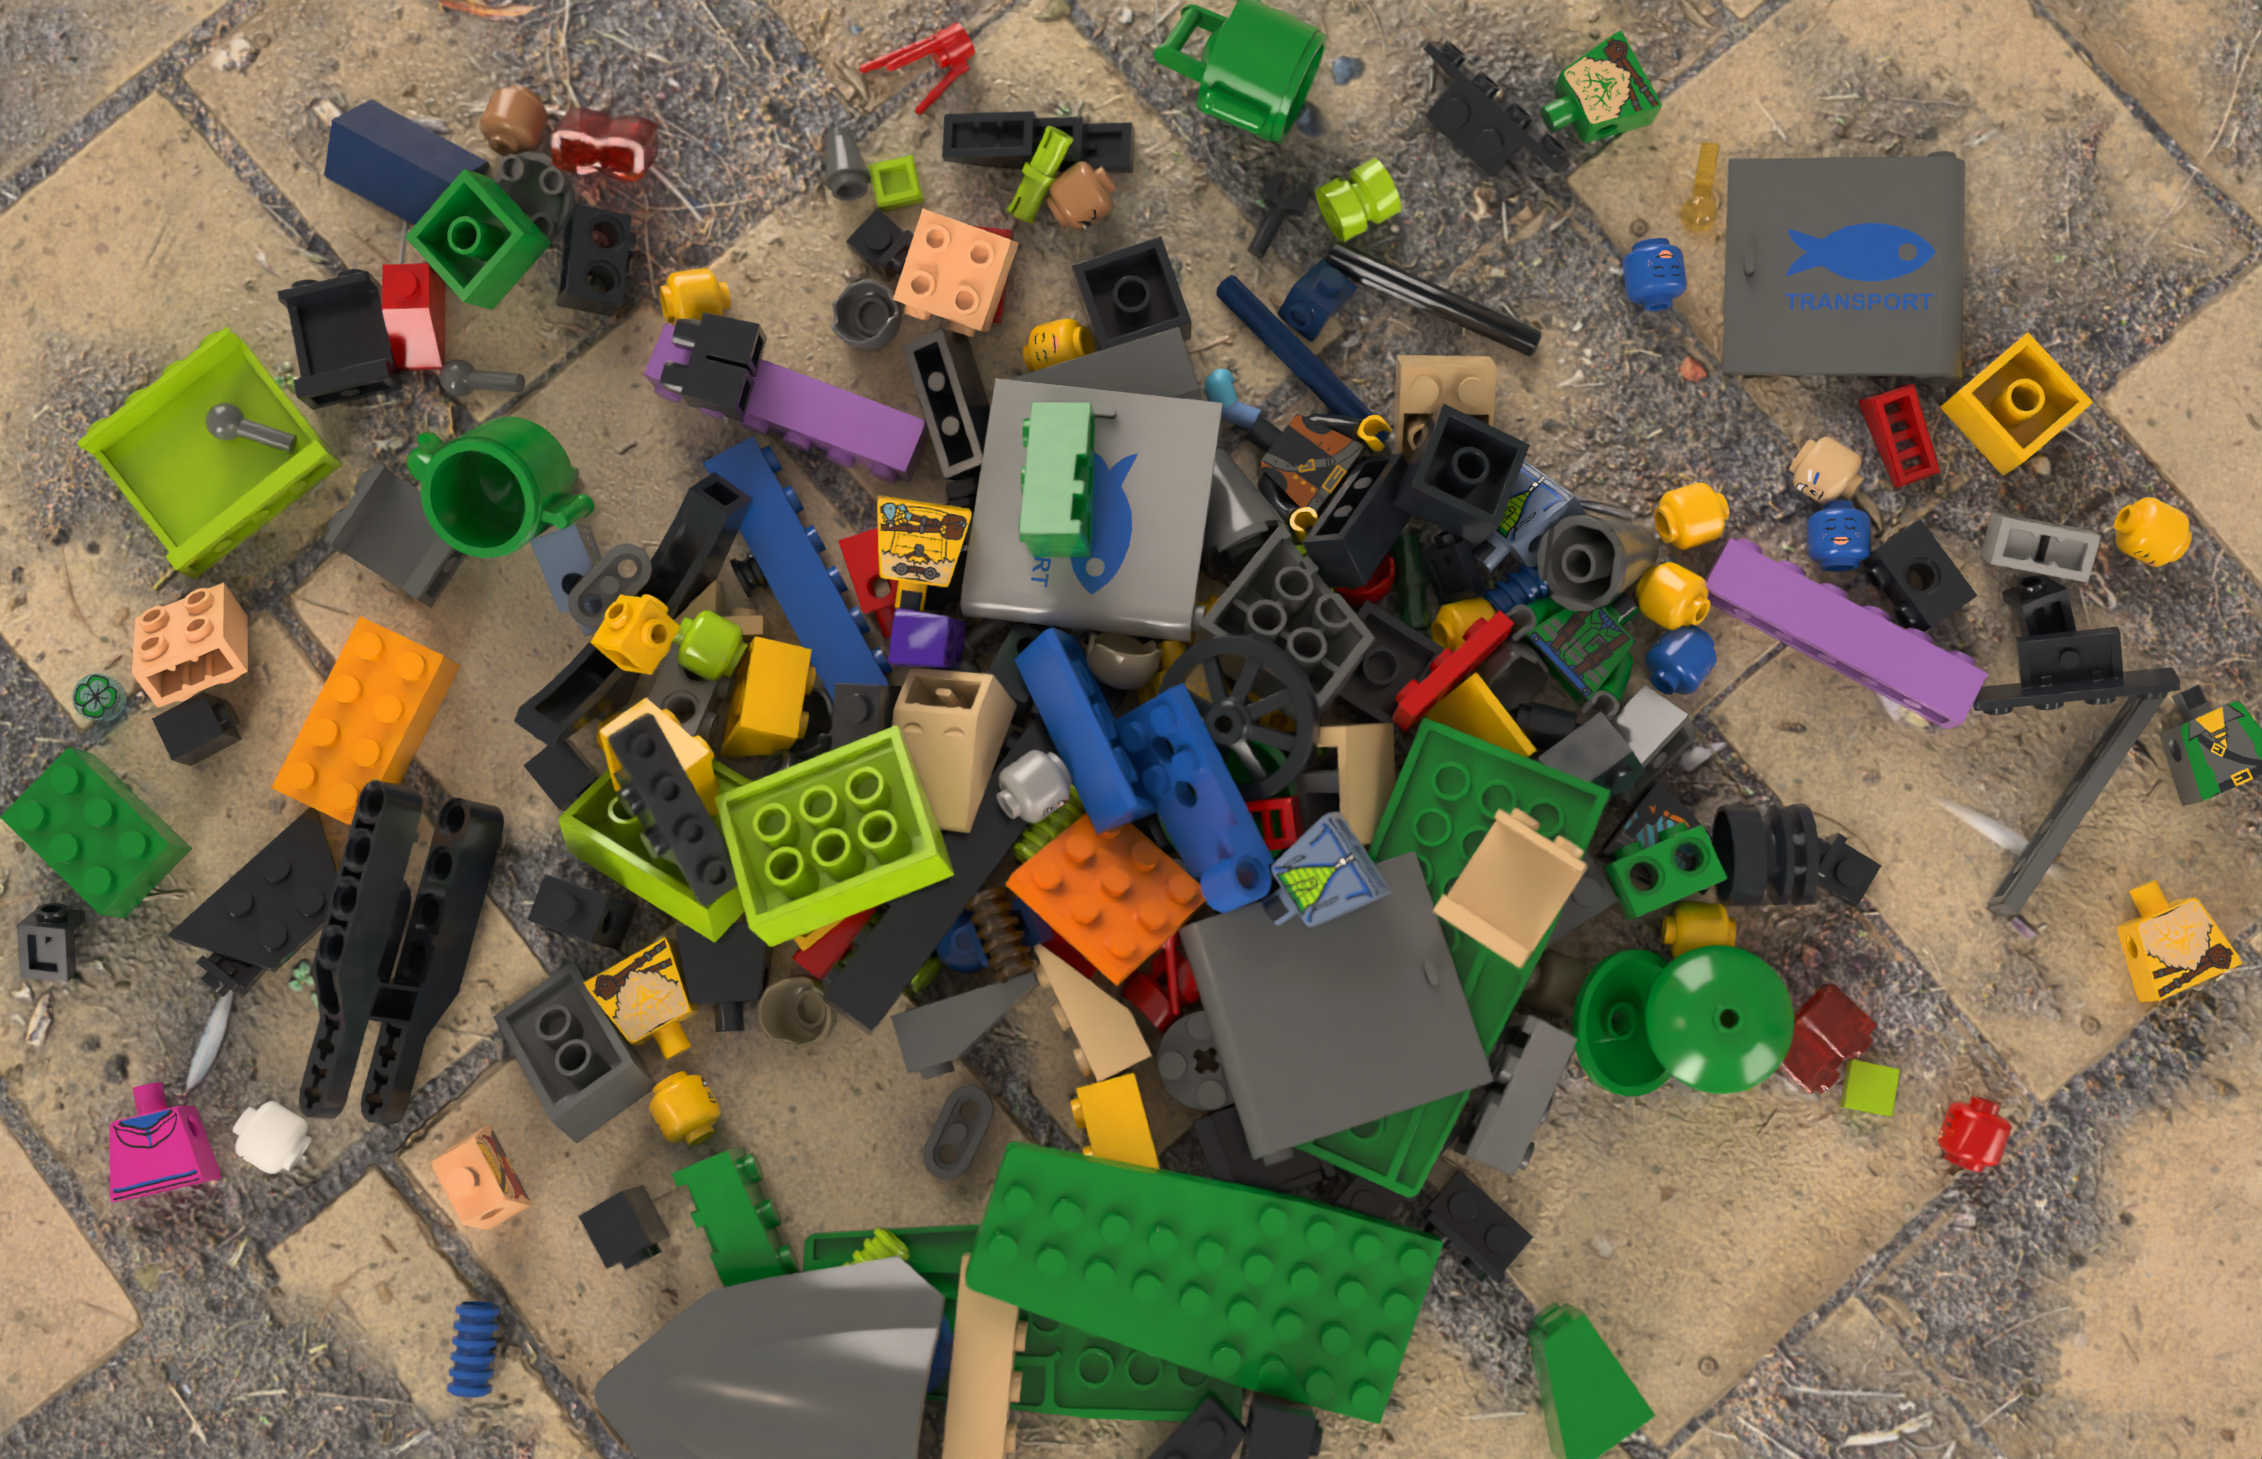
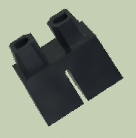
M703 313L701 321L678 318L673 332L672 343L677 348L692 351L689 365L667 360L663 367L660 384L665 390L682 396L690 407L707 408L721 412L727 418L743 422L754 386L752 377L756 378L767 337L758 323Z

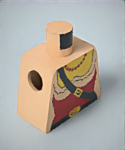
M491 1125L485 1126L448 1147L431 1162L453 1208L464 1225L490 1230L532 1206Z

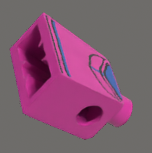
M163 1082L132 1088L137 1116L113 1121L109 1127L111 1203L137 1199L220 1179V1169L196 1107L190 1105L168 1108Z

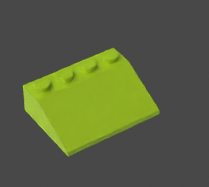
M898 725L714 797L749 928L770 947L954 875L940 828Z
M712 760L714 775L720 784L718 796L753 782L719 761ZM609 769L558 818L569 853L714 943L745 911L738 886L708 906L700 904L679 866L660 856L655 858L648 851L640 837V833L645 829L637 815L631 816L620 803L613 787ZM718 813L711 819L727 846Z

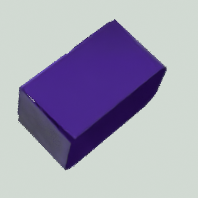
M898 607L893 619L888 663H902L890 665L904 668L914 667L959 671L962 663L966 623L947 616Z

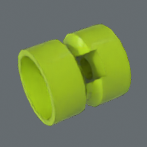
M1372 158L1350 170L1349 180L1344 181L1337 177L1316 188L1315 191L1320 211L1330 230L1340 242H1346L1366 231L1369 220L1379 224L1400 213L1402 209L1401 200L1391 176L1383 164L1376 158Z

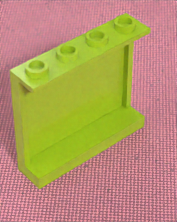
M227 326L221 331L207 335L200 342L198 349L185 359L168 365L158 380L146 389L137 390L128 396L123 407L110 417L94 422L88 428L87 434L76 442L81 449L89 452L96 458L169 552L165 557L174 569L194 580L343 465L246 341ZM217 404H232L242 411L245 419L296 435L297 443L292 453H288L240 436L232 440L217 439L210 434L206 427V415Z

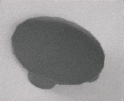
M525 151L517 155L509 154L504 156L500 160L499 169L494 180L550 241L554 240L564 230L565 217L574 207L575 193L569 174L557 160L545 153Z

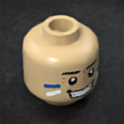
M1829 436L1823 437L1817 442L1809 439L1789 468V471L1794 473L1793 486L1822 506L1830 501L1839 500L1840 497L1850 501L1865 479L1857 474L1862 463L1861 456Z

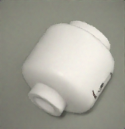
M273 1101L263 1104L257 1111L248 1107L232 1130L233 1133L239 1136L235 1144L236 1154L269 1174H276L283 1168L290 1171L302 1157L312 1139L306 1135L308 1124L303 1118Z

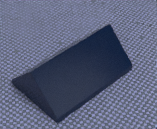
M370 99L332 119L324 176L337 185L415 226L464 168L484 175L490 164L488 161Z

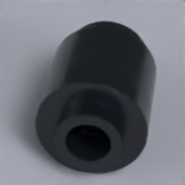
M1534 701L1530 705L1519 703L1513 719L1535 747L1536 751L1545 753L1583 725L1576 723V712Z

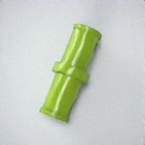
M1052 126L1046 127V132L1032 161L1025 163L1022 169L1025 175L1011 204L1007 208V211L1013 214L1014 217L1031 224L1034 223L1042 201L1050 185L1056 180V173L1070 144L1074 141L1071 136Z

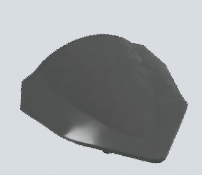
M899 1256L770 1277L714 1289L680 1313L607 1372L596 1383L594 1389L595 1403L638 1459H917L925 1392L939 1335L945 1298Z

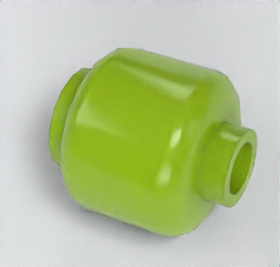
M710 610L700 612L694 621L685 616L680 624L681 628L672 641L680 646L677 652L678 664L712 682L721 679L723 675L730 678L748 646L747 643L742 641V628Z

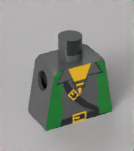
M2200 684L2171 696L2183 722L2161 731L2160 738L2179 799L2183 806L2206 801L2262 775V729L2241 702L2235 700L2211 708Z

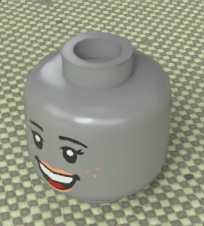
M1032 750L1010 764L999 774L1001 792L997 794V799L1002 809L1012 819L1019 816L1026 822L1035 824L1069 800V786L1072 784V778L1067 767L1054 753L1050 752L1046 755L1041 751Z

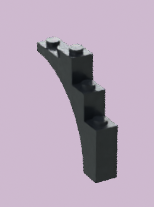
M715 472L690 487L674 521L650 560L652 572L648 583L634 597H642L643 594H647L657 598L668 607L666 614L675 620L688 607L691 600L700 595L713 581L717 580L753 498ZM589 642L551 682L519 707L514 722L531 733L535 738L554 749L593 719L597 718L603 722L626 705L641 673L622 670Z

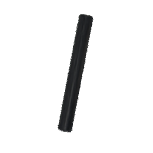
M1335 241L1328 251L1325 261L1341 273L1527 356H1532L1539 345L1542 333L1533 327L1342 242Z

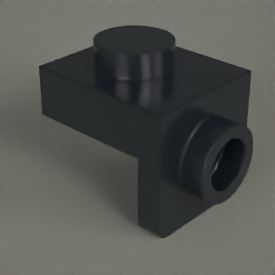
M214 953L208 959L202 955L196 962L207 971L201 977V980L223 997L231 990L243 998L267 971L254 967L249 963L231 960Z

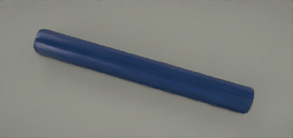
M1235 275L1228 276L1219 284L1216 289L1217 297L1336 415L1360 419L1375 415ZM1380 431L1375 437L1384 444L1389 439L1391 433Z

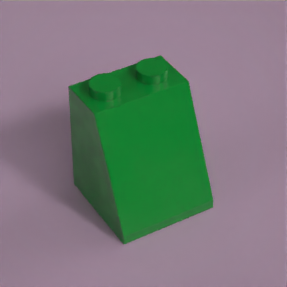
M1555 1302L1541 1310L1533 1318L1536 1325L1528 1330V1337L1550 1448L1557 1459H1598L1656 1417L1585 1313L1569 1303H1565L1560 1307Z

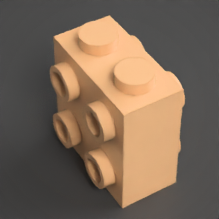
M922 209L893 300L906 304L903 313L928 322H930L932 314L948 319L947 328L970 337H974L976 330L989 332L1019 242Z
M224 582L208 589H197L188 594L186 598L164 607H152L141 616L135 618L132 675L157 708L175 701H185L199 691L219 683L232 682L241 674L248 672V616Z

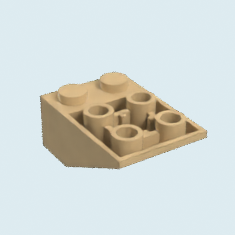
M1397 355L1394 398V454L1403 453L1407 465H1409L1425 423L1443 404L1493 427L1497 367L1490 356Z
M910 667L894 707L892 727L898 725L901 729L939 828L970 833L1017 704L994 675Z
M1041 944L1033 947L1038 956L1034 959L1037 966L1033 970L1042 988L1046 989L1052 986L1059 1002L1051 1005L1063 1032L1066 1033L1073 1029L1080 1047L1072 1051L1085 1077L1094 1073L1097 1082L1152 1056L1129 1009Z

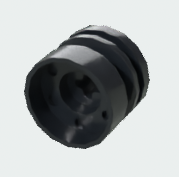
M1773 804L1768 807L1763 821L1760 811L1755 805H1722L1718 807L1713 821L1711 844L1727 877L1726 880L1714 884L1718 900L1723 907L1760 905L1764 897L1765 888L1768 898L1774 906L1786 905L1788 900L1793 905L1811 904L1817 891L1820 866L1819 839L1811 809L1806 804H1792L1787 809L1781 804Z

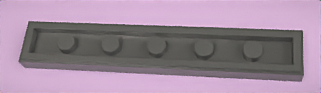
M2131 695L2127 698L1987 902L1988 909L2000 917L2019 913L2166 696L2153 700L2139 699L2136 695Z

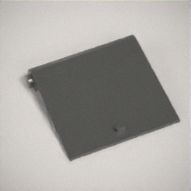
M1415 851L1374 864L1392 893L1318 926L1309 928L1299 913L1278 926L1265 912L1262 901L1179 929L1252 1158L1263 1157L1265 1166L1294 1157L1291 1148L1293 1146L1494 1081L1437 914L1433 912L1434 905Z

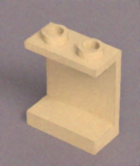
M1355 723L1319 726L1316 747H1338L1340 812L1365 851H1368L1396 785L1394 724Z
M1515 808L1511 815H1508L1499 809L1494 816L1496 822L1447 896L1443 894L1433 912L1517 967L1522 968L1588 866L1579 860L1584 851L1558 835L1552 843L1536 832L1541 824L1524 812Z

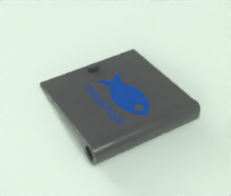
M1950 151L1933 152L1927 155V157L1729 159L1722 375L1913 376L1914 383L1929 387L1949 386L1961 382L1965 161L1956 158V154Z

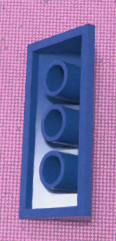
M1053 627L1044 631L1015 659V662L1057 751L1071 775L1072 782L1097 835L1158 812L1143 785V781L1131 757L1121 742V738L1113 724L1116 717L1098 679L1088 667L1086 655L1078 638Z

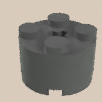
M1205 1011L1191 1013L1177 1020L1164 1034L1157 1054L1158 1072L1166 1090L1183 1105L1198 1110H1215L1233 1103L1234 1100ZM1210 1047L1217 1052L1214 1056L1215 1062L1219 1064L1214 1072L1205 1069L1201 1074L1197 1073L1194 1069L1197 1065V1060L1193 1057L1194 1051L1199 1049L1205 1052Z

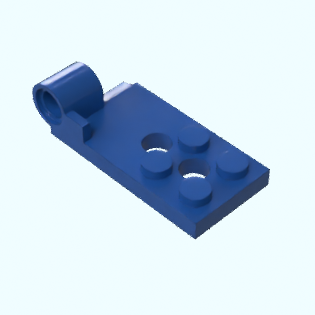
M1184 683L1168 689L1113 721L1121 742L1131 757L1143 781V785L1154 802L1190 876L1201 884V890L1207 903L1219 912L1228 913L1264 897L1271 887V872L1268 865L1272 864L1274 860ZM1166 738L1173 746L1174 755L1167 748ZM1188 782L1193 786L1197 800L1191 795Z

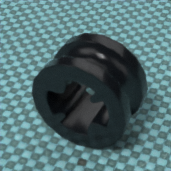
M751 551L746 552V557L743 560H737L736 558L730 560L734 573L748 598L754 596V591L757 588H762L764 591L770 588Z

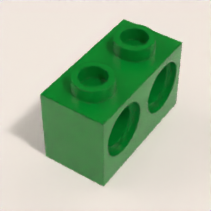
M1684 821L1658 832L1657 834L1661 842L1644 849L1639 840L1613 851L1616 861L1603 867L1616 895L1620 899L1619 903L1627 920L1642 916L1727 879L1703 824L1688 830ZM1680 845L1688 847L1694 853L1695 865L1690 872L1680 869L1675 862V851ZM1635 864L1644 866L1651 875V883L1646 891L1636 889L1630 881V870Z

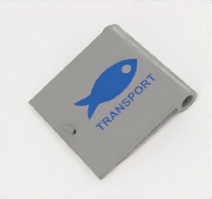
M995 378L962 584V615L1192 643L1199 623L1206 616V606L1198 605L1197 585L1223 403ZM1032 402H1090L1095 415L1115 417L1114 419L1096 417L1091 558L1033 557L1026 544L1020 542L1019 517L1023 499L1021 492V468L1023 465H1026L1027 448H1024L1022 431L1024 418H1030Z

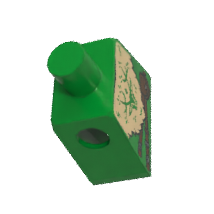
M1620 30L1567 66L1559 74L1554 86L1558 99L1541 107L1540 111L1542 120L1551 133L1572 124L1579 139L1583 143H1589L1652 124L1662 104L1623 32Z

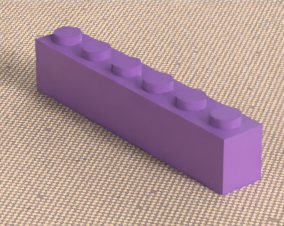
M665 323L644 375L655 387L653 391L655 394L666 400L680 403L683 397L665 390L660 384V378L667 360L689 365L692 351L674 346L672 341L675 326ZM761 359L756 378L752 377L754 386L744 421H740L742 427L760 435H766L768 430L784 436L783 441L786 444L802 451L808 452L811 446L828 452L826 457L829 460L844 467L852 468L855 462L871 468L870 474L873 477L890 484H896L897 479L908 483L911 482L930 436L926 420ZM703 407L697 408L711 417L723 419L724 414Z
M1729 538L1719 547L1704 576L1708 589L1707 599L1710 600V605L1946 730L1963 724L1988 675L1987 672L1975 667L1977 662L1972 657L1959 651L1951 650L1947 652L1932 644L1933 638L1925 632L1914 628H1907L1905 630L1890 622V615L1883 610L1869 605L1863 608L1848 600V594L1843 589L1829 583H1822L1820 585L1804 577L1806 572L1801 567L1788 561H1780L1778 563L1762 554L1763 549L1752 541L1738 538L1736 541Z

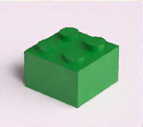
M465 168L405 236L464 303L493 310L552 243L494 179Z

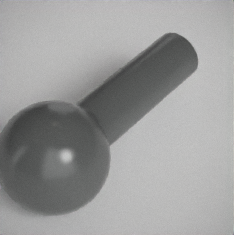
M460 359L447 362L440 371L441 386L447 393L453 396H465L474 389L520 393L525 387V378L522 374L475 370L469 362Z
M217 404L206 415V427L210 434L217 439L232 440L240 436L288 453H292L297 443L296 435L245 419L242 411L232 404Z

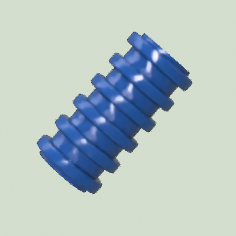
M1521 564L1518 573L1513 571L1507 574L1506 582L1499 580L1495 583L1496 589L1494 591L1487 589L1484 592V599L1494 609L1501 610L1505 614L1516 605H1527L1538 598L1549 597L1550 588L1546 581H1541L1538 574V564L1528 568Z
M461 1302V1304L455 1307V1313L460 1314L459 1320H455L453 1328L458 1330V1335L452 1337V1344L456 1346V1351L451 1352L450 1360L454 1361L455 1364L449 1368L448 1375L453 1377V1382L448 1383L447 1391L459 1397H483L492 1392V1385L488 1383V1379L493 1377L494 1369L489 1368L491 1362L495 1361L496 1354L491 1352V1347L497 1345V1338L493 1337V1331L498 1330L499 1323L494 1321V1318L500 1314V1307L490 1302Z

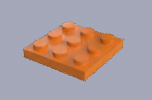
M1087 813L1013 872L1006 884L1115 985L1122 982L1207 903L1203 896L1201 885L1131 822L1097 835Z

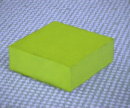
M913 154L868 165L878 209L882 213L924 203Z
M1847 1059L1839 1107L1892 1117L1900 1069Z

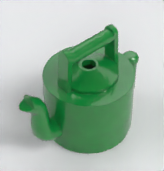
M1236 0L1237 4L1228 18L1195 4H1186L1181 11L1180 20L1165 42L1156 47L1153 53L1154 59L1158 63L1201 83L1196 101V109L1203 114L1215 117L1266 141H1275L1282 144L1294 126L1311 90L1326 49L1328 35L1320 32L1319 28L1301 21L1296 16L1262 3L1261 0ZM1196 27L1212 32L1203 49L1201 62L1180 52Z
M518 417L495 418L446 444L434 432H424L417 437L419 447L413 449L407 456L409 473L421 482L422 506L430 525L438 536L452 548L473 557L495 558L509 555L554 525L559 529H567L581 518L590 516L595 509V504L590 496L586 494L573 495L579 469L571 466L569 457L562 445L549 431L527 419Z

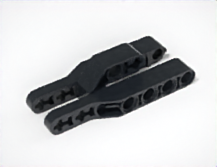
M372 780L362 789L312 965L320 1018L299 1092V1107L306 1117L334 1119L343 1111L369 1021L382 1023L361 1097V1112L364 1119L372 1123L396 1124L404 1117L426 1037L456 998L461 987L503 833L504 817L502 811L497 806L462 798H451L442 806L393 978L391 975L411 906V890L408 884H406L407 881L403 879L413 842L418 843L420 833L416 831L422 813V797L416 788L380 780Z

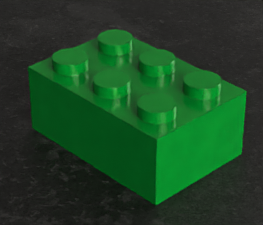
M68 747L0 816L97 913L103 916L126 918L192 850L173 829L95 754Z

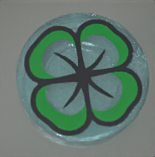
M93 673L83 677L76 684L73 690L72 701L76 711L84 718L97 722H106L116 718L122 712L126 703V692L123 685L117 679L105 674Z

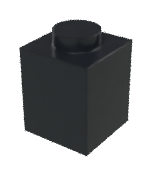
M205 692L152 718L171 760L189 766L242 740L235 727L239 724V718L233 706L226 699L222 700Z
M566 739L554 749L546 746L523 765L558 809L564 812L601 776L574 742Z

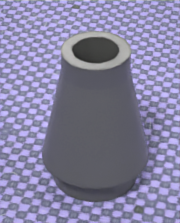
M844 127L832 129L826 134L825 185L832 192L833 197L838 200L849 201L858 199L867 193L871 175L854 141L852 130Z

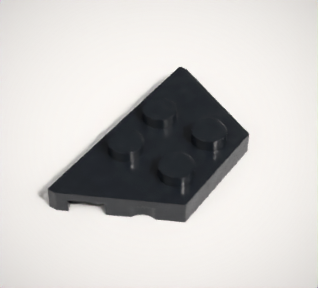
M309 807L168 935L178 944L190 945L224 958L246 962L254 967L275 973L322 930L337 878L336 865L331 849L328 846L318 811Z

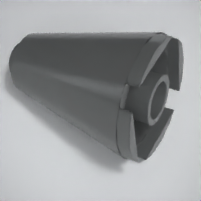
M1217 448L1201 563L1206 576L1211 580L1219 581L1216 574L1228 573L1230 579L1234 580L1281 523L1292 537L1293 534L1289 526L1284 523L1285 521L1229 454L1224 449Z
M1586 514L1571 515L1561 519L1560 522L1553 528L1548 529L1543 535L1537 552L1538 574L1541 581H1546L1554 593L1550 596L1557 604L1571 611L1589 612L1609 604L1653 567L1659 555V546L1654 534L1645 527Z

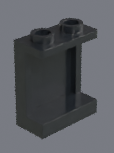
M347 269L337 273L336 278L323 281L312 279L294 282L291 288L277 292L279 302L287 308L301 374V378L293 380L296 397L315 410L403 389L400 371L395 365L382 312V284L370 272L360 269Z
M1236 1106L1192 1120L1211 1177L1214 1180L1287 1193L1324 1179L1329 1180L1337 1177L1333 1167L1335 1166L1334 1164L1294 1146L1291 1147L1294 1157L1265 1166L1263 1157L1253 1159Z

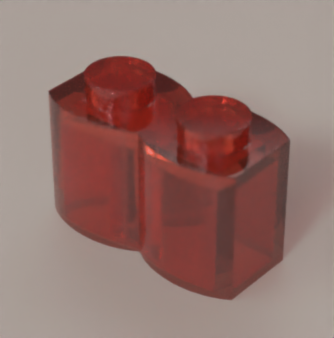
M589 108L569 110L551 133L552 164L563 171L574 174H591L598 171L609 178L619 181L643 179L658 156V125L646 118L635 115H621L611 118L603 112Z
M1825 983L1794 1014L1792 1042L1786 1057L1777 1070L1801 1093L1811 1095L1817 1091L1819 1094H1822L1839 1079L1840 1073L1837 1069L1848 1056L1856 1059L1870 1047L1874 1040L1870 1034L1877 1024L1834 983Z

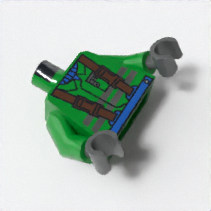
M1622 592L1604 607L1588 612L1571 611L1557 604L1550 596L1539 598L1527 605H1516L1505 613L1517 626L1518 632L1511 636L1512 640L1517 641L1523 637L1519 642L1527 644L1537 652L1549 668V675L1579 707L1583 706L1581 712L1584 715L1590 709H1595L1598 712H1602L1608 721L1615 716L1619 710V701L1627 690L1634 662L1628 650L1635 641L1623 628L1639 612L1638 607L1630 597Z

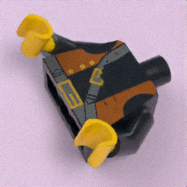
M1312 413L1307 417L1296 414L1284 431L1278 429L1265 418L1260 417L1249 431L1246 440L1266 454L1258 464L1256 473L1259 478L1257 488L1287 523L1286 525L1289 526L1290 530L1294 531L1300 543L1307 536L1304 530L1316 524L1320 513L1361 460L1365 447L1360 443L1366 442L1376 452L1383 450L1384 444L1375 435L1380 431L1392 432V428L1383 417L1371 415L1365 419L1332 414Z

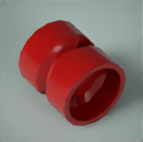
M1165 949L1150 962L1152 971L1149 974L1140 972L1121 991L1163 1035L1171 1025L1184 1017L1182 1008L1185 1005L1195 1006L1201 1000L1190 964L1177 950L1180 1004L1178 1015L1171 1014L1169 995L1162 988L1167 983Z

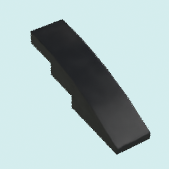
M1034 111L944 114L942 159L944 162L1022 170L1026 162L1032 161L1046 132V127L1052 126L1074 139L1057 172H1064L1077 162L1084 161L1089 163L1094 170L1103 166L1107 173H1133L1135 128L1132 122L1087 124L1083 117L1038 118Z

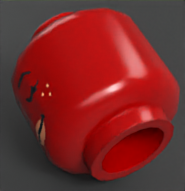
M1971 1095L1969 1103L1962 1101L1951 1103L1947 1108L1937 1136L1939 1146L1946 1151L1944 1158L1953 1164L1976 1172H1983L1985 1166L1998 1165L2012 1129L2010 1122L1998 1114L2001 1106L1975 1095Z

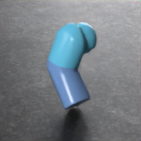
M1216 369L1205 381L1204 392L1209 402L1223 403L1221 420L1251 430L1258 421L1261 410L1239 402L1232 384L1235 381L1233 374L1226 369Z

